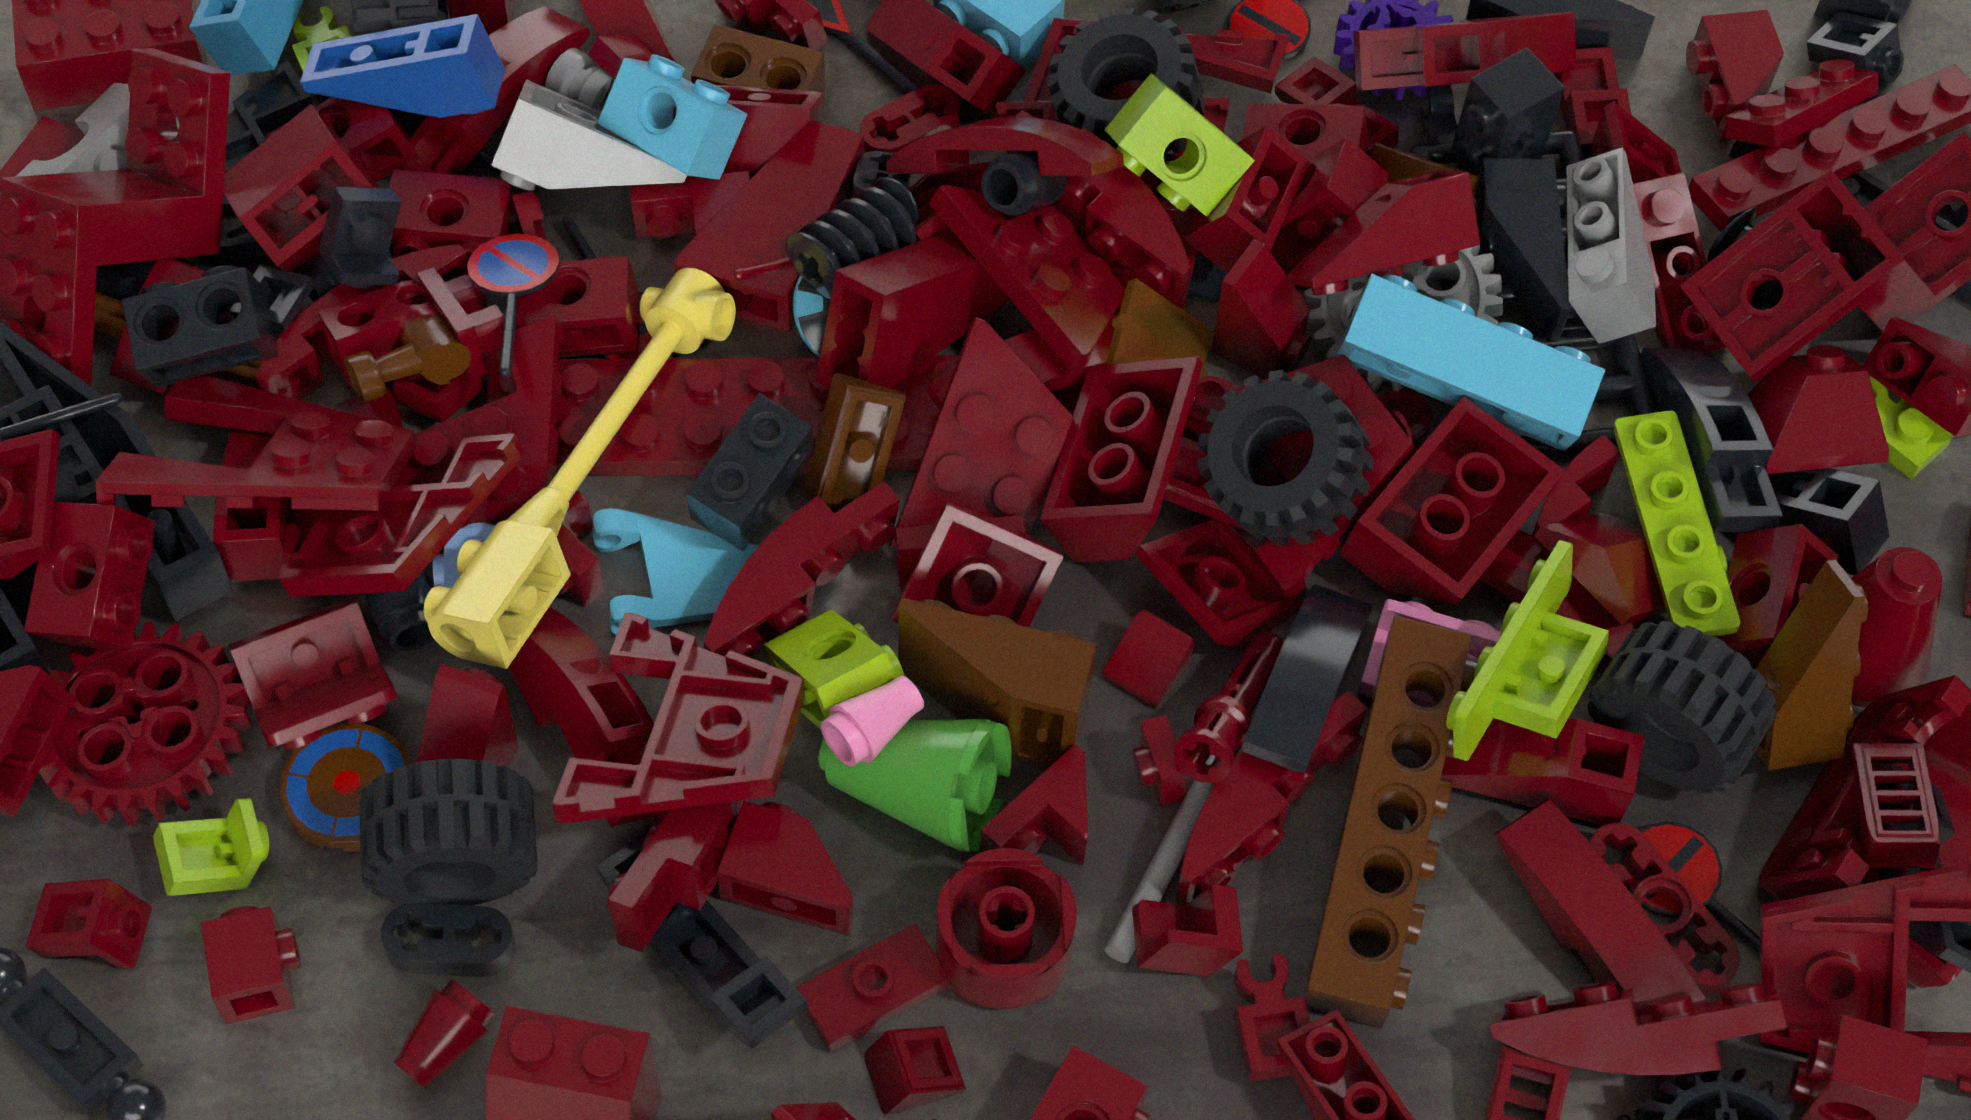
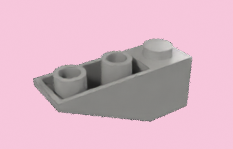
M1622 147L1566 166L1568 289L1570 304L1598 344L1656 327L1654 277L1625 150Z

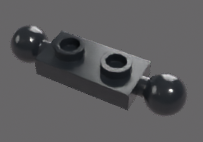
M0 947V1003H3L0 1006V1031L87 1115H90L107 1100L109 1120H163L166 1113V1100L161 1089L145 1079L129 1080L143 1066L138 1055L45 967L26 983L27 971L22 958L16 952Z

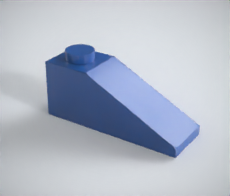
M478 14L314 43L300 84L304 91L442 118L459 114H477L484 110L494 109L505 68Z

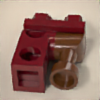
M431 267L417 273L419 282L412 280L398 282L395 285H389L317 310L330 357L349 388H354L362 404L383 397L386 393V382L421 373L427 380L438 385L451 384V379L463 373L468 380L486 374L482 355L501 348L504 316L496 304L488 307L485 293L480 291L470 281L469 273L444 282L437 270Z

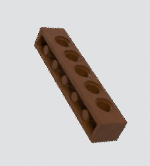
M1398 616L1393 617L1383 650L1304 992L1307 1009L1328 1014L1338 1009L1344 1019L1382 1028L1391 1008L1403 1009L1412 970L1400 967L1405 943L1416 946L1424 919L1425 906L1414 903L1418 880L1430 882L1438 854L1439 843L1427 839L1432 818L1444 819L1451 794L1452 781L1441 778L1445 757L1456 759L1453 754V731L1447 729L1446 721L1455 695L1459 691L1467 693L1474 681L1478 660L1467 658L1472 634ZM1411 690H1423L1433 696L1437 705L1432 707L1418 706L1408 698L1406 693ZM1399 749L1411 750L1421 757L1424 765L1418 768L1405 767L1396 761L1392 752ZM1384 810L1399 811L1407 817L1411 827L1404 830L1391 829L1382 823L1378 813ZM1372 871L1384 872L1395 881L1397 890L1391 893L1376 892L1367 885L1364 875ZM1357 934L1370 935L1379 941L1383 948V954L1374 958L1361 956L1354 951L1349 938Z

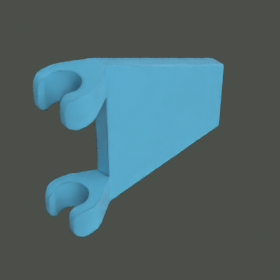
M620 509L598 510L593 516L594 546L600 552H611L640 541L651 598L621 595L614 597L610 601L609 625L613 637L617 635L625 612L635 613L648 618L649 628L651 629L661 626L712 620L728 586L746 560L759 546L749 543L742 552L710 532Z

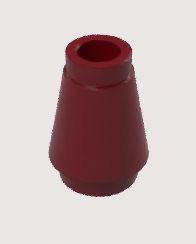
M451 979L441 992L436 989L433 990L402 1046L401 1053L393 1063L424 1088H427L434 1078L442 1074L489 1033L485 1026L495 1013L468 990Z

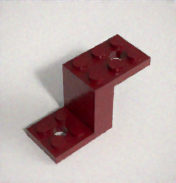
M153 48L132 49L131 73L128 79L130 103L128 133L125 140L127 152L126 169L1 178L0 322L90 386L92 383L97 266L220 254L230 72ZM176 116L179 117V130L176 124Z
M1963 131L1865 208L1831 169L1827 170L1687 279L1680 287L1747 375L1755 382L1767 375L1856 306H1859L1882 331L1885 329L1890 318L1898 317L1913 323L1971 279V139ZM1960 202L1968 206V217L1961 227L1952 231H1944L1937 227V215L1945 205ZM1774 280L1781 282L1783 295L1780 302L1769 310L1755 309L1752 299L1756 288L1766 281Z

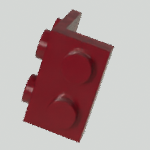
M354 597L228 644L269 747L282 744L285 749H294L305 746L321 737L323 734L322 728L346 719L349 724L369 721L384 713L387 709L385 704L397 698L394 685L378 658L359 605Z

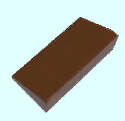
M834 374L816 437L814 454L810 459L803 486L804 491L812 500L819 495L827 506L843 508L883 481L906 400L904 393L849 375Z

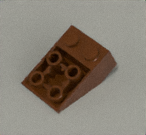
M901 598L899 603L898 660L906 677L958 719H990L993 722L1007 726L1011 739L1012 760L1049 768L1075 744L1078 746L1089 706L1097 643L1084 641L1076 634L1064 630L1046 632L1020 626L1013 620L1000 615L982 617L956 611L949 605L937 600H922L918 602Z

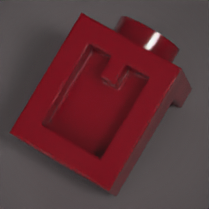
M109 878L45 883L25 947L43 958L97 954L120 969L133 968L136 965L146 932L151 907L148 903Z

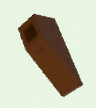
M1836 559L1825 562L1755 668L1767 681L1765 687L1773 692L1776 701L1773 706L1776 710L1775 720L1755 751L1768 771L1840 759L1844 756L1847 730L1852 728L1854 722L1851 696L1854 677H1857L1861 670L1858 644L1861 623H1864L1868 617V602L1863 588L1852 581Z

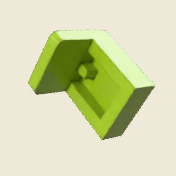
M251 798L236 799L226 818L159 823L153 835L167 896L247 889L261 862L267 859L269 852L268 831L263 821H257Z

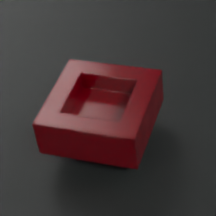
M1166 714L1140 721V747L1132 749V757L1142 787L1153 785L1160 807L1183 801L1186 796L1187 775L1179 768L1175 761L1174 748L1176 741Z

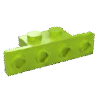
M1663 411L1618 418L1615 421L1614 434L1621 451V458L1669 621L1684 628L1686 625L1694 627L1711 637L1736 633L1740 625V619L1727 579L1726 556L1722 546L1716 544L1711 522L1677 414L1674 411Z
M1559 540L1547 561L1539 559L1536 562L1529 578L1527 594L1521 603L1513 602L1509 606L1503 620L1501 636L1494 647L1486 646L1481 652L1475 668L1474 681L1467 693L1459 691L1453 698L1448 711L1446 726L1447 729L1453 731V754L1455 758L1464 761L1469 760L1493 718L1557 739L1608 649L1609 630L1556 614L1572 583V543Z

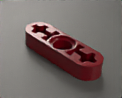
M1619 822L1609 823L1600 827L1591 837L1590 844L1603 859L1607 851V844L1616 851L1626 846L1632 851L1627 864L1635 876L1640 880L1646 870L1653 874L1641 881L1632 894L1641 906L1642 900L1647 895L1655 892L1666 893L1672 896L1679 904L1680 918L1669 925L1654 923L1666 941L1669 943L1680 937L1690 922H1693L1698 927L1690 937V941L1704 955L1709 954L1713 950L1720 955L1721 959L1716 966L1718 975H1715L1708 968L1697 973L1691 967L1696 956L1695 951L1684 937L1675 948L1669 943L1703 995H1715L1720 993V990L1727 988L1734 978L1740 962L1739 951L1733 939L1637 828ZM1620 863L1612 864L1610 868L1626 888H1629L1633 877Z

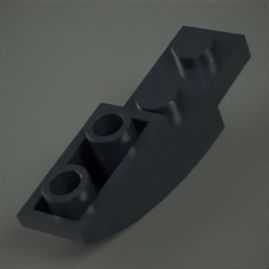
M1643 348L1640 355L1658 411H1674L1677 414L1714 532H1752L1776 528L1783 515L1765 469V464L1773 448L1751 400L1738 380L1722 362L1702 348Z

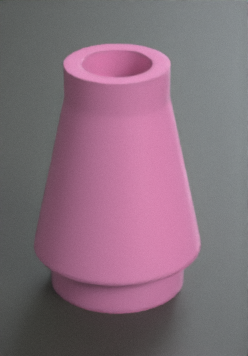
M900 675L890 683L832 706L829 710L830 716L821 722V732L831 751L845 765L853 767L860 761L871 763L908 720L924 708V701L912 681Z

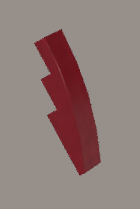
M1551 799L1538 804L1493 834L1563 950L1576 949L1596 983L1614 981L1616 991L1633 988L1639 1015L1651 1013L1649 1003L1675 996L1689 995L1693 1005L1709 1003L1685 965L1639 902L1597 850Z

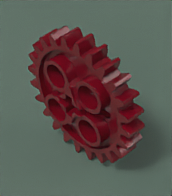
M146 622L140 637L133 638L131 650L93 647L94 653L89 657L72 650L68 654L75 668L70 673L60 670L50 671L49 675L76 699L39 770V774L45 783H48L55 797L60 802L68 800L79 816L84 815L92 808L102 824H107L119 809L128 826H134L139 818L141 809L149 808L157 822L163 821L165 803L174 801L183 811L190 810V801L187 793L195 788L201 793L211 796L214 791L207 777L212 772L229 776L233 773L225 753L245 752L246 746L238 732L252 728V722L245 710V707L250 705L251 701L242 684L243 681L235 662L229 661L220 644L210 647L204 634L200 631L186 639L179 624L173 623L164 636L160 637L153 623ZM176 682L172 687L161 690L165 685ZM111 699L105 705L95 708L101 702ZM188 736L182 743L169 746L175 740ZM121 754L115 761L103 764L110 757Z

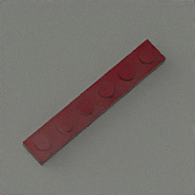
M1951 65L1840 113L1776 148L1764 146L1691 178L1688 186L1691 200L1720 232L1736 217L1754 207L1757 210L1755 218L1780 208L1829 169L1840 180H1843L1970 124L1971 79L1957 65Z

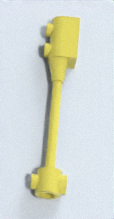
M682 268L674 274L664 289L649 287L645 290L640 302V315L652 339L550 484L542 488L507 520L497 523L484 542L472 539L467 540L462 545L458 554L457 569L460 576L452 588L435 586L429 591L424 603V617L432 637L445 650L465 660L504 669L509 667L571 575L557 540L558 532L569 507V500L672 352L689 354L696 351L704 339L724 341L731 333L736 314L734 299L731 294L724 291L719 282L711 275L695 268Z

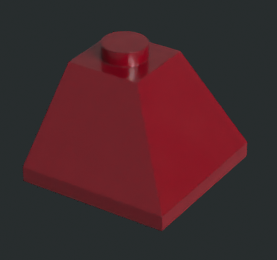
M1816 346L1809 348L1806 355L1790 356L1765 375L1747 394L1773 448L1765 464L1767 474L1888 462L1889 448L1868 371L1848 356L1841 348Z

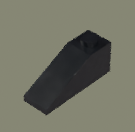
M1832 468L1768 474L1783 515L1776 528L1797 524L1804 525L1839 555L1837 562L1847 574L1856 575L1864 569L1890 537L1880 480Z

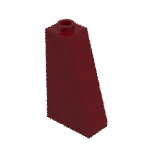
M810 120L771 157L678 254L674 262L675 273L682 268H695L706 272L719 282L726 293L732 295L736 309L735 317L790 333L795 323L793 313L794 290L800 277L795 268L742 281L735 280L733 272L738 268L788 257L785 239L790 234L798 233L802 227L809 222L816 221L826 211L834 210L845 199H851L854 174L859 157L864 154V135L852 132L840 125H828Z
M953 231L838 269L833 286L816 382L830 389L835 373L891 389L967 333L974 317L984 320L1010 301V299Z

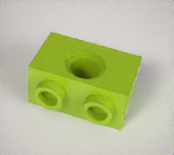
M1152 73L1105 128V131L1118 144L1116 149L1123 153L1124 165L1139 177L1146 168L1162 180L1156 190L1182 212H1185L1190 204H1192L1208 217L1255 161L1238 144ZM1178 138H1187V147L1183 155L1174 161H1164V151L1168 144Z
M833 609L764 644L773 667L803 678L805 699L801 713L820 729L821 722L830 716L829 710L832 706L890 683L900 675L904 676L897 656L888 645L885 644L880 647L871 640L869 634L860 623L852 625Z

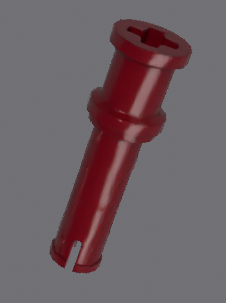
M1261 631L1255 633L1250 638L1247 648L1234 669L1230 672L1218 695L1206 698L1198 706L1194 715L1195 726L1193 729L1186 730L1178 738L1174 748L1175 761L1179 768L1190 778L1202 783H1216L1222 781L1230 773L1234 763L1233 752L1242 748L1252 721L1251 716L1259 704L1284 644V640L1272 632ZM1212 754L1215 756L1213 762L1210 765L1205 764Z

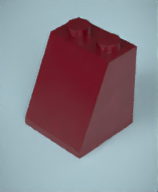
M506 1005L486 1072V1120H655L661 1098V1090L650 1033Z

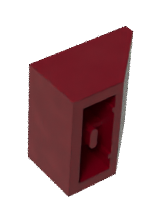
M310 104L224 174L223 192L239 220L276 266L286 271L299 273L308 266L310 258L320 253L318 249L335 187H380L315 106Z

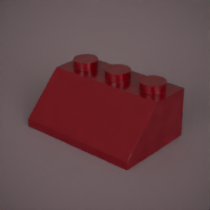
M1198 356L1088 367L1073 414L1074 418L1066 436L1040 517L1042 524L1074 563L1129 560L1157 521L1203 366Z
M1463 396L1360 517L1339 555L1389 593L1458 605L1566 471L1467 397Z

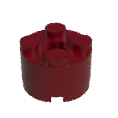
M991 849L980 852L965 861V866L950 880L948 878L942 887L937 904L936 954L945 972L950 977V984L956 996L966 1002H975L997 1009L1024 1007L1052 996L1067 972L1072 955L1077 908L1070 885L1061 874L1059 877L1050 868L1045 866L1042 858L1021 849ZM999 927H1010V931H1002Z

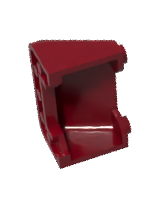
M1957 675L1886 694L1869 704L1857 716L1852 728L1846 733L1843 758L1829 760L1762 868L1759 875V884L1777 902L1880 881L1877 868H1869L1870 866L1863 860L1852 755L1853 743H1923L1930 782L1941 788L1955 833L1941 845L1939 857L1942 866L1945 868L1971 862V689ZM1872 764V770H1889L1892 764ZM1896 764L1905 770H1909L1908 764ZM1875 783L1876 789H1878L1881 783ZM1910 937L1908 938L1907 982L1919 988L1940 987L1948 985L1962 971L1961 968L1924 950Z

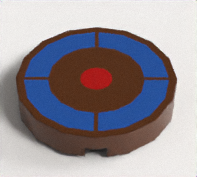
M364 723L337 724L322 730L323 734L317 740L293 750L281 772L279 797L291 827L310 845L325 849L324 846L341 848L342 852H360L359 799H361L362 790L365 786L371 785L372 780L381 774L393 772V769L412 763L405 747L389 732Z

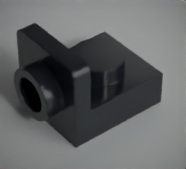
M1839 11L1806 42L1809 61L1822 63L1828 60L1843 59L1854 62L1855 68L1877 71L1878 94L1869 98V100L1875 99L1891 82H1894L1903 69L1904 55L1900 49L1898 24Z
M335 187L318 251L340 283L356 288H368L372 285H395L397 283L399 271L387 255L402 203L393 189Z

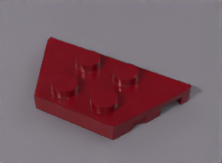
M950 185L939 186L929 203L1070 371L1078 370L1128 292L1112 274L1109 265L1092 251L1075 231L1071 221L1060 214L1054 206L1047 205L1020 215H1007L993 209L986 202L983 193L980 191Z
M974 317L895 528L935 524L945 502H949L992 518L1023 515L1025 532L1027 535H1030L1074 417L985 320ZM895 532L889 543L893 548H895Z

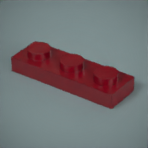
M1835 59L1822 62L1819 65V69L1803 77L1789 79L1785 82V86L1767 95L1753 97L1748 105L1726 115V138L1776 148L1878 94V72L1855 68V63L1849 60Z

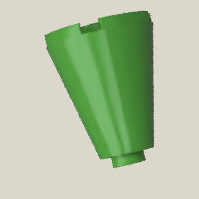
M990 719L908 720L871 763L860 761L853 767L847 766L835 756L825 739H823L819 751V766L822 770H825L826 780L829 785L957 851L970 852L969 850L977 852L980 850L981 829L1000 813L1003 807L1004 799L993 795L997 775L1010 776L1011 739L1007 726L993 722Z

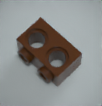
M714 24L691 73V83L695 84L696 80H703L714 85L824 92V52Z

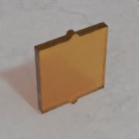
M1135 278L1128 281L1119 316L1112 319L1115 331L1105 365L1198 356L1203 363L1199 378L1207 376V370L1204 368L1213 330Z

